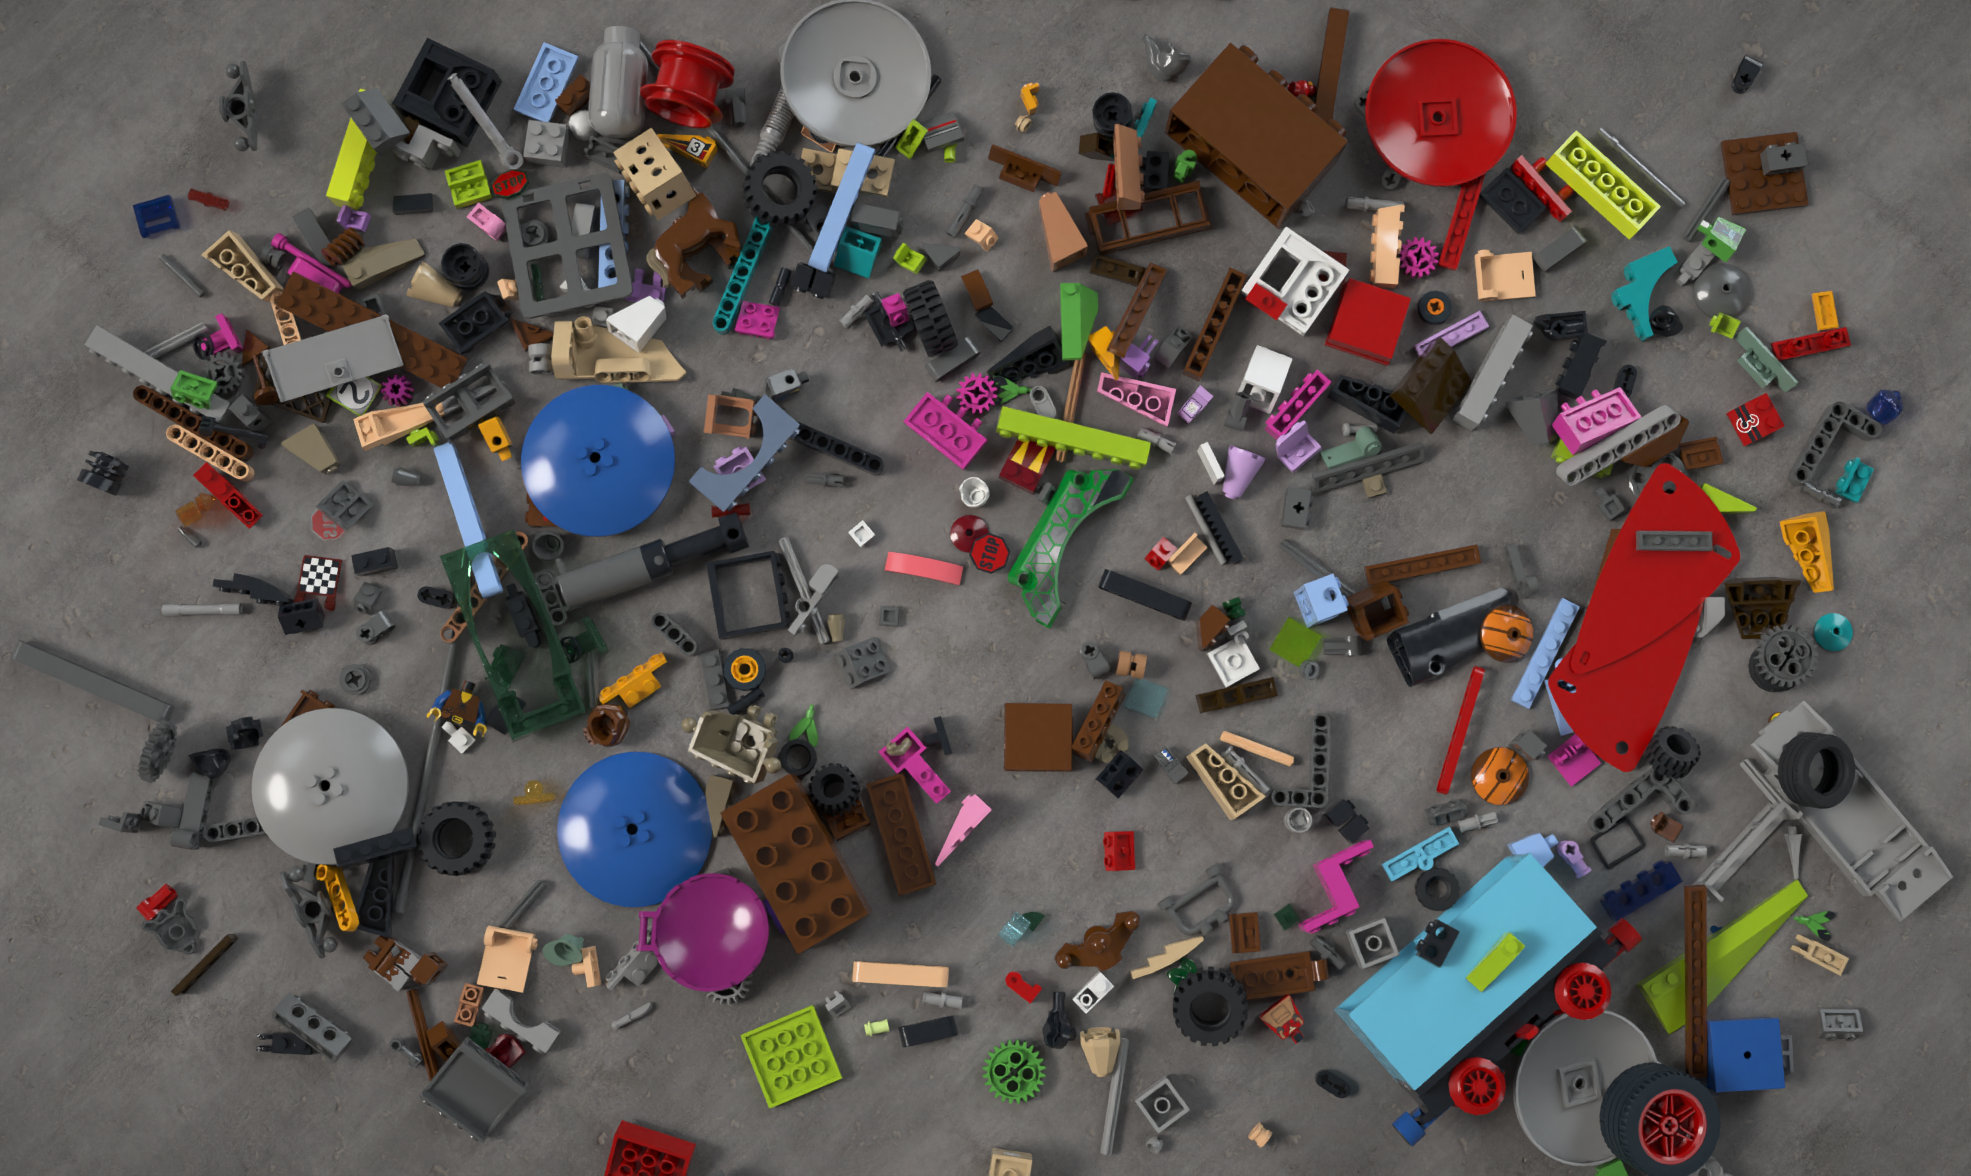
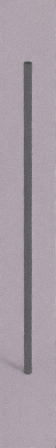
M640 40V49L644 52L648 62L659 73L660 68L653 62L651 58L652 53ZM712 125L705 128L742 174L746 176L749 169ZM762 186L763 191H764V194L766 195V197H767L770 201H772L773 203H776V204H777V202L772 198V196H771V195L767 192V190ZM788 224L789 230L812 255L814 246L796 225L790 226ZM829 266L827 271L835 273V271Z

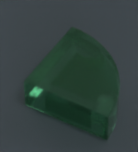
M1028 912L1020 916L1018 920L1034 931L1044 918V915L1038 912Z

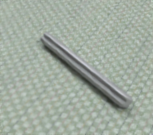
M784 537L779 540V544L801 598L811 599V592L789 538ZM803 602L806 610L808 611L810 608V604L807 602ZM817 611L810 620L820 644H825L830 639Z
M1120 1037V1046L1113 1067L1100 1153L1106 1156L1112 1154L1129 1039Z

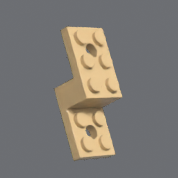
M803 148L801 158L805 160L804 165L806 167L810 165L812 168L811 175L816 177L815 185H817V190L836 194L853 151L838 149V154ZM874 155L868 172L874 170L878 175L875 179H869L866 175L860 192L888 197L895 159ZM816 166H820L823 168V173L816 175L813 173V169Z

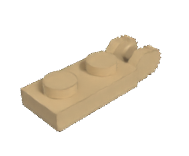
M1797 934L1796 939L1801 943L1809 945L1807 951H1804L1800 947L1792 945L1790 948L1792 951L1838 976L1842 975L1849 958L1814 940H1809Z

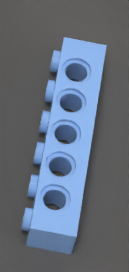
M613 180L615 195L620 198L617 206L626 253H628V241H625L626 234H629V224L626 223V216H629V204H626L627 197H630V187L627 186L625 180ZM602 197L600 231L607 228ZM610 244L599 247L598 288L617 283V277L609 278V274L615 271L614 261L610 259L612 254Z

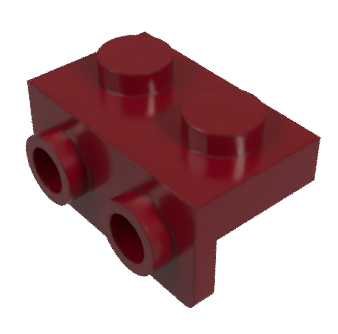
M511 1034L498 1036L495 1039V1043L485 1049L508 1068L515 1065L527 1053L517 1038Z

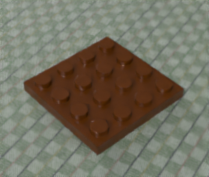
M1797 132L1724 140L1721 142L1725 175L1730 180L1728 193L1732 215L1806 207L1809 205L1803 170L1764 176L1760 154L1767 146L1778 145V147H1781L1791 142L1799 144Z

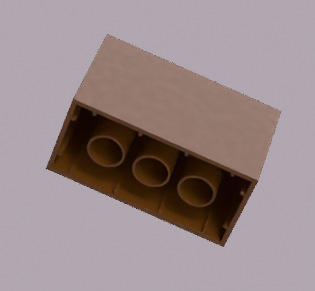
M1230 42L1171 108L1164 133L1185 151H1194L1200 164L1279 229L1337 163L1348 142L1344 138L1346 131L1337 121L1328 119L1325 122L1314 112L1317 110V107L1310 98L1303 94L1296 98L1286 89L1288 85L1286 79L1279 72L1271 69L1267 73L1256 64L1259 59L1249 47L1241 45L1238 49Z
M790 773L720 812L797 954L872 912L871 907L797 775Z

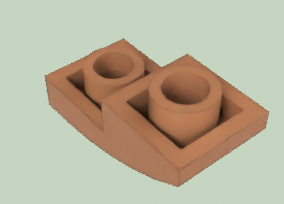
M465 983L454 1023L474 1028L484 993L483 987Z

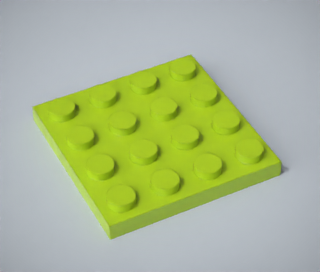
M810 1005L740 1035L769 1109L843 1078L814 1005Z

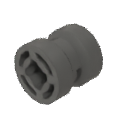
M266 245L260 255L261 262L269 263L277 270L283 267L287 258L285 252L277 251L270 245Z

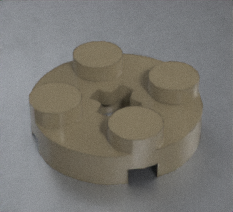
M1110 725L1095 755L1096 759L1105 763H1110L1120 750L1124 753L1128 750V737L1116 725ZM1105 739H1113L1112 749L1104 747L1106 744Z

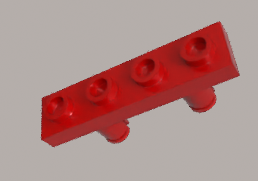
M1521 155L1510 166L1514 174L1520 177L1526 187L1546 206L1551 215L1561 222L1572 212L1564 201L1574 193L1573 189L1566 185L1555 193L1539 175L1547 167L1545 164L1547 160L1541 157L1530 165Z
M1847 327L1771 343L1773 355L1779 361L1851 346Z

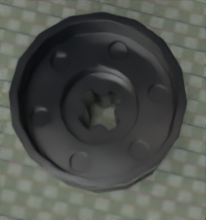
M1110 92L1103 94L1095 101L1092 113L1094 128L1097 133L1113 139L1115 124L1131 128L1133 123L1130 102L1125 96ZM1109 117H1116V121L1110 120Z
M465 243L454 244L442 256V271L447 278L462 290L471 291L478 289L488 279V263L471 245Z
M90 450L88 455L95 457L96 460L95 462L85 460L87 464L92 466V469H81L77 481L116 496L121 484L115 481L114 478L115 476L125 477L124 474L117 471L119 468L128 471L129 466L116 457Z

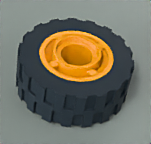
M740 648L729 654L725 660L723 667L724 676L727 682L737 690H753L763 682L766 675V664L762 656L755 650ZM743 664L750 666V672L747 675H742L739 671Z

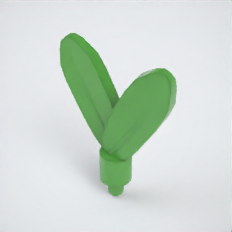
M813 704L807 709L806 717L790 732V740L798 739L806 730L809 743L812 746H817L818 733L813 720L815 712Z

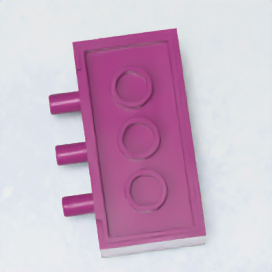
M1621 387L1603 395L1596 389L1591 392L1594 399L1586 402L1583 396H1580L1576 399L1579 405L1573 408L1568 403L1561 405L1564 412L1558 415L1552 426L1572 455L1586 450L1641 418V415Z
M927 392L903 422L961 470L965 471L988 442L985 437L976 431L982 424V421L976 418L971 426L962 420V417L968 411L962 406L955 414L947 408L953 400L951 396L947 394L940 402Z

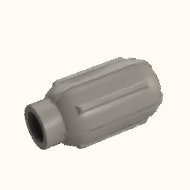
M625 26L607 27L604 30V42L598 46L592 59L588 119L591 127L596 132L611 139H626L636 136L643 128L646 104L640 94V88L647 85L648 61L644 52L640 49V32L633 28Z

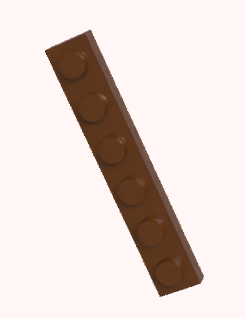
M1151 262L1149 263L1108 345V352L1125 358L1167 273V269Z
M1476 544L1365 566L1364 571L1367 585L1370 586L1384 580L1390 582L1481 563Z

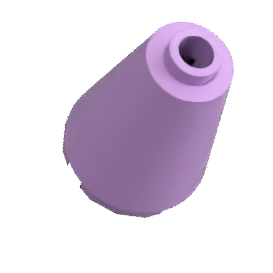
M1230 445L1223 484L1225 496L1236 500V497L1241 498L1266 458Z

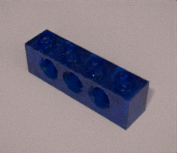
M1660 860L1653 864V869L1648 872L1643 870L1636 875L1637 878L1633 881L1627 880L1621 883V888L1618 890H1610L1603 894L1604 898L1599 901L1610 919L1618 921L1682 883L1683 881L1671 861ZM1656 874L1660 877V882L1657 885L1653 882V877ZM1639 884H1641L1644 888V891L1641 895H1639L1636 891V888ZM1622 894L1627 896V902L1624 905L1620 902Z

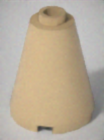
M422 262V265L418 267L411 281L412 288H408L406 294L410 298L452 308L454 305L458 306L463 297L460 294V289L425 262Z

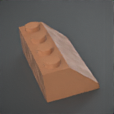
M1115 124L1113 142L1117 210L1140 209L1141 203H1144V191L1140 190V185L1143 184V173H1139V166H1142V155H1138V148H1141V137H1137V130Z

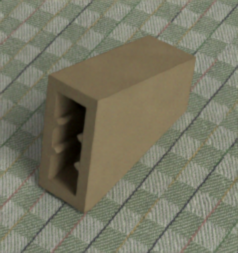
M315 423L281 442L283 447L323 474H332L338 470L337 467L342 465L322 430Z

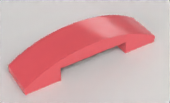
M888 552L885 571L908 574L960 586L963 566L920 556Z

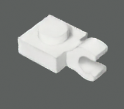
M448 721L442 726L452 736L448 741L461 754H464L476 741L464 727L458 730Z

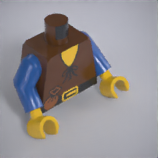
M466 680L461 691L452 688V690H446L438 696L427 714V718L433 714L436 718L435 722L441 717L469 728L475 727L473 731L474 736H476L477 731H481L482 737H484L487 731L483 703L480 701V697L472 695L476 684Z

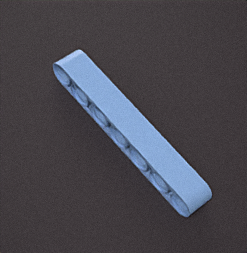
M857 142L810 257L809 266L827 272L875 155V149Z

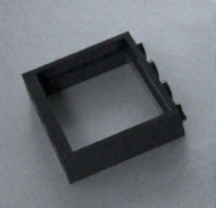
M775 551L706 563L719 639L723 640L789 628L788 623L791 622L790 612L786 611L785 604H788L786 592L783 593L782 585H785L783 573H779L778 567L782 566L780 555H776ZM771 560L781 622L727 632L717 569Z

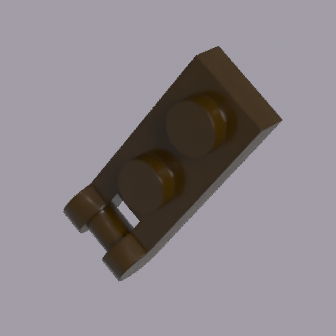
M1098 254L1094 255L1090 274L1130 284L1134 287H1138L1141 276L1145 273L1144 267ZM1129 271L1134 272V277L1128 276Z

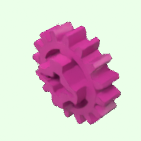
M1414 237L1412 242L1407 239L1406 245H1401L1400 254L1398 255L1400 256V263H1402L1399 269L1406 270L1404 275L1411 273V278L1418 275V278L1421 279L1423 273L1427 277L1430 274L1429 270L1433 272L1435 269L1433 265L1438 263V260L1434 258L1439 253L1433 252L1436 246L1431 247L1430 240L1425 243L1424 237L1420 241L1417 240V237ZM1416 246V249L1408 251L1409 248ZM1417 253H1418L1419 259H1420V260L1418 261V263H1417V260H1416L1417 258H1416V256H1415ZM1421 265H1424V266L1428 265L1427 267H1425V268H1423V269H1419V267H1420Z
M971 373L970 379L965 376V383L959 382L962 388H957L956 390L957 393L961 394L957 396V400H962L959 404L960 407L966 406L965 408L968 411L971 409L973 415H975L977 410H979L980 415L983 413V409L990 411L989 405H995L992 399H997V395L993 394L997 391L996 387L992 388L994 381L988 382L989 376L982 378L981 373L978 374V377ZM975 382L973 386L967 387L969 384ZM982 383L988 387L990 392L984 390ZM976 390H979L980 394H982L978 395V398H975L973 394ZM964 396L969 397L972 404H969ZM987 400L984 404L979 405L981 401Z

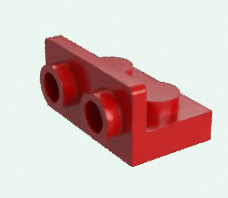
M1134 831L1104 832L1105 870H1135Z

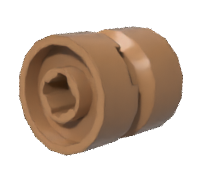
M1120 650L1116 675L1126 677L1130 674L1132 678L1143 679L1147 655L1136 653L1133 656L1131 652ZM1131 662L1136 663L1135 668H1130Z

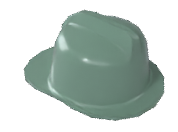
M565 934L558 940L545 944L543 954L549 962L558 966L581 962L583 958L581 948H584V938Z

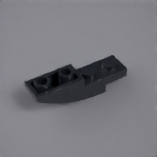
M234 573L233 581L213 580V587L219 588V592L231 593V590H238V594L250 595V598L256 600L257 604L268 605V601L275 602L276 606L294 603V600L278 587L247 575Z

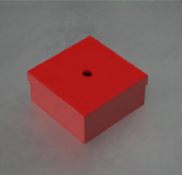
M1349 278L1343 285L1324 346L1388 366L1389 361L1392 359L1411 298Z

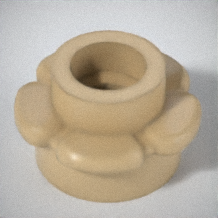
M1028 115L1020 116L1015 123L1017 131L1025 133L1029 129L1032 120L1029 119Z

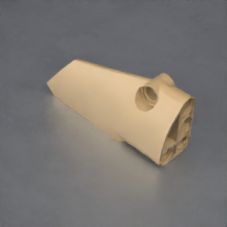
M579 317L575 320V323L573 321H555L551 360L556 380L595 379L601 383L679 381L686 374V371L672 356L662 340L651 338L641 352L638 353L608 332V328L592 325L589 317Z

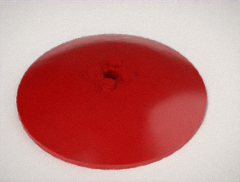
M1424 40L1397 51L1378 70L1366 97V127L1370 140L1379 156L1399 175L1426 186L1451 187L1465 184L1481 177L1491 170L1505 154L1516 128V100L1505 73L1483 51L1456 40ZM1433 114H1440L1442 121H1434Z

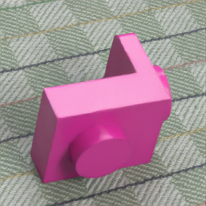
M899 293L881 299L892 327L909 321L907 307Z

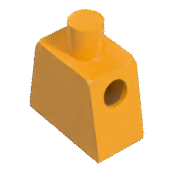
M494 417L479 424L478 426L491 452H498L502 462L512 458L508 448L512 446V442L501 418ZM498 437L502 440L500 445L496 443Z

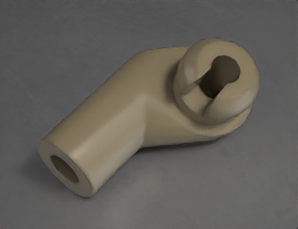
M905 738L900 745H896L895 742L893 744L889 742L886 745V752L891 756H903L911 747L912 741L909 738Z

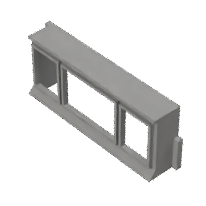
M1784 800L1780 804H1771L1769 802L1692 885L1707 886V904H1712L1714 901L1722 902L1724 898L1717 893L1720 887L1783 820L1799 819L1803 813L1792 809Z

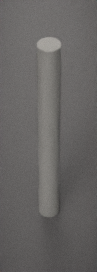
M1192 494L1185 497L1220 565L1226 563L1227 560Z

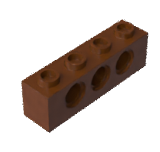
M1105 680L1071 747L1074 755L1090 762L1093 761L1126 696L1123 687Z

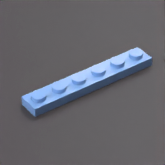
M1564 598L1560 599L1511 701L1526 709L1530 708L1580 606Z

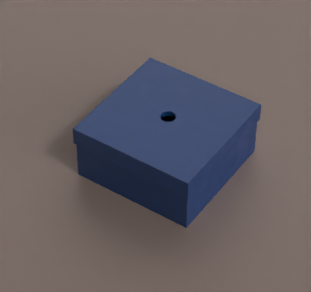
M1753 1017L1707 1020V1087L1714 1092L1785 1088L1779 1018Z

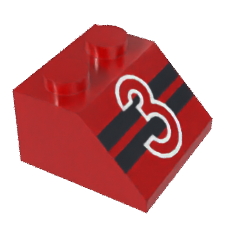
M1767 392L1726 413L1743 446L1785 426Z

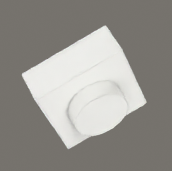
M863 520L848 532L860 547L864 546L875 536Z

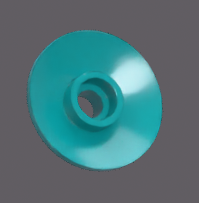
M1829 613L1820 617L1816 622L1814 637L1823 649L1840 651L1850 644L1853 637V629L1847 618L1837 613ZM1834 628L1838 629V635L1833 633Z

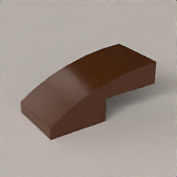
M978 269L961 276L976 312L994 305Z

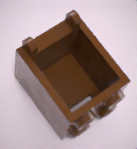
M1384 580L1346 597L1349 605L1347 606V611L1356 634L1369 641L1409 623L1407 617L1409 612L1407 607L1401 602L1403 597L1399 588ZM1387 596L1391 607L1387 610H1384L1380 600Z

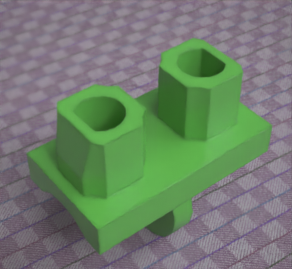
M1186 150L1181 155L1179 154L1174 167L1175 174L1173 179L1183 183L1186 176L1191 177L1197 161V155L1194 151Z

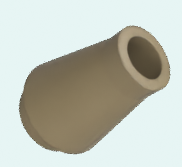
M843 613L828 615L827 623L833 642L844 640L846 618H844Z

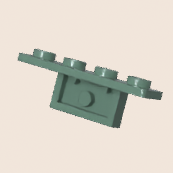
M1745 327L1734 336L1737 342L1746 350L1737 359V362L1761 388L1767 386L1772 380L1784 392L1789 391L1798 384V381L1748 327Z

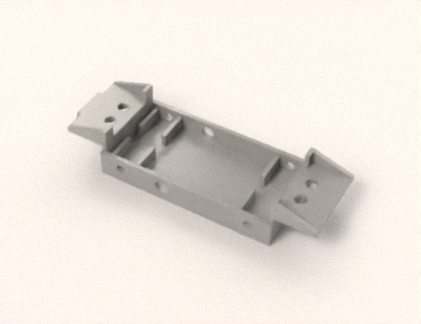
M1804 700L1791 711L1786 708L1758 731L1761 736L1750 744L1769 767L1763 775L1792 809L1803 813L1798 820L1862 896L1876 894L1894 917L1901 922L1953 878L1952 874L1935 849L1923 840L1855 758L1856 770L1853 786L1845 799L1836 806L1828 809L1812 808L1795 804L1788 799L1778 779V762L1783 751L1782 746L1788 744L1800 731L1803 733L1814 732L1836 735L1832 732V727ZM1820 752L1814 756L1810 765L1809 777L1813 789L1819 785L1823 776L1824 765ZM1916 868L1921 872L1918 878L1913 876V870ZM1900 881H1904L1906 884L1904 890L1898 888Z

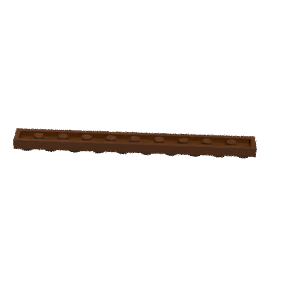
M1691 885L1684 886L1685 1073L1695 1078L1707 1077V886Z

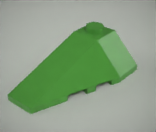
M1060 283L1062 360H1082L1095 317L1098 313V293L1081 283Z

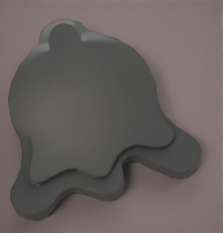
M180 897L176 899L172 912L160 909L155 919L143 921L142 929L154 934L158 942L165 949L183 952L186 955L192 954L195 951L194 942L197 935V926L193 918L186 911L187 901L185 898Z

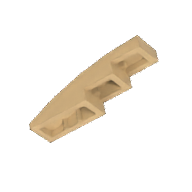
M1203 936L1163 945L1165 953L1148 957L1149 966L1130 970L1132 979L1151 974L1174 963L1204 941Z

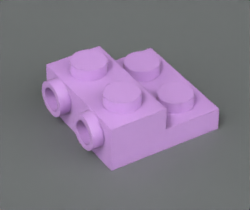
M739 446L731 451L733 455L726 458L724 455L716 460V465L713 466L719 475H727L746 468L754 460L747 447L742 448V446ZM763 473L756 482L751 481L748 484L750 489L766 480Z

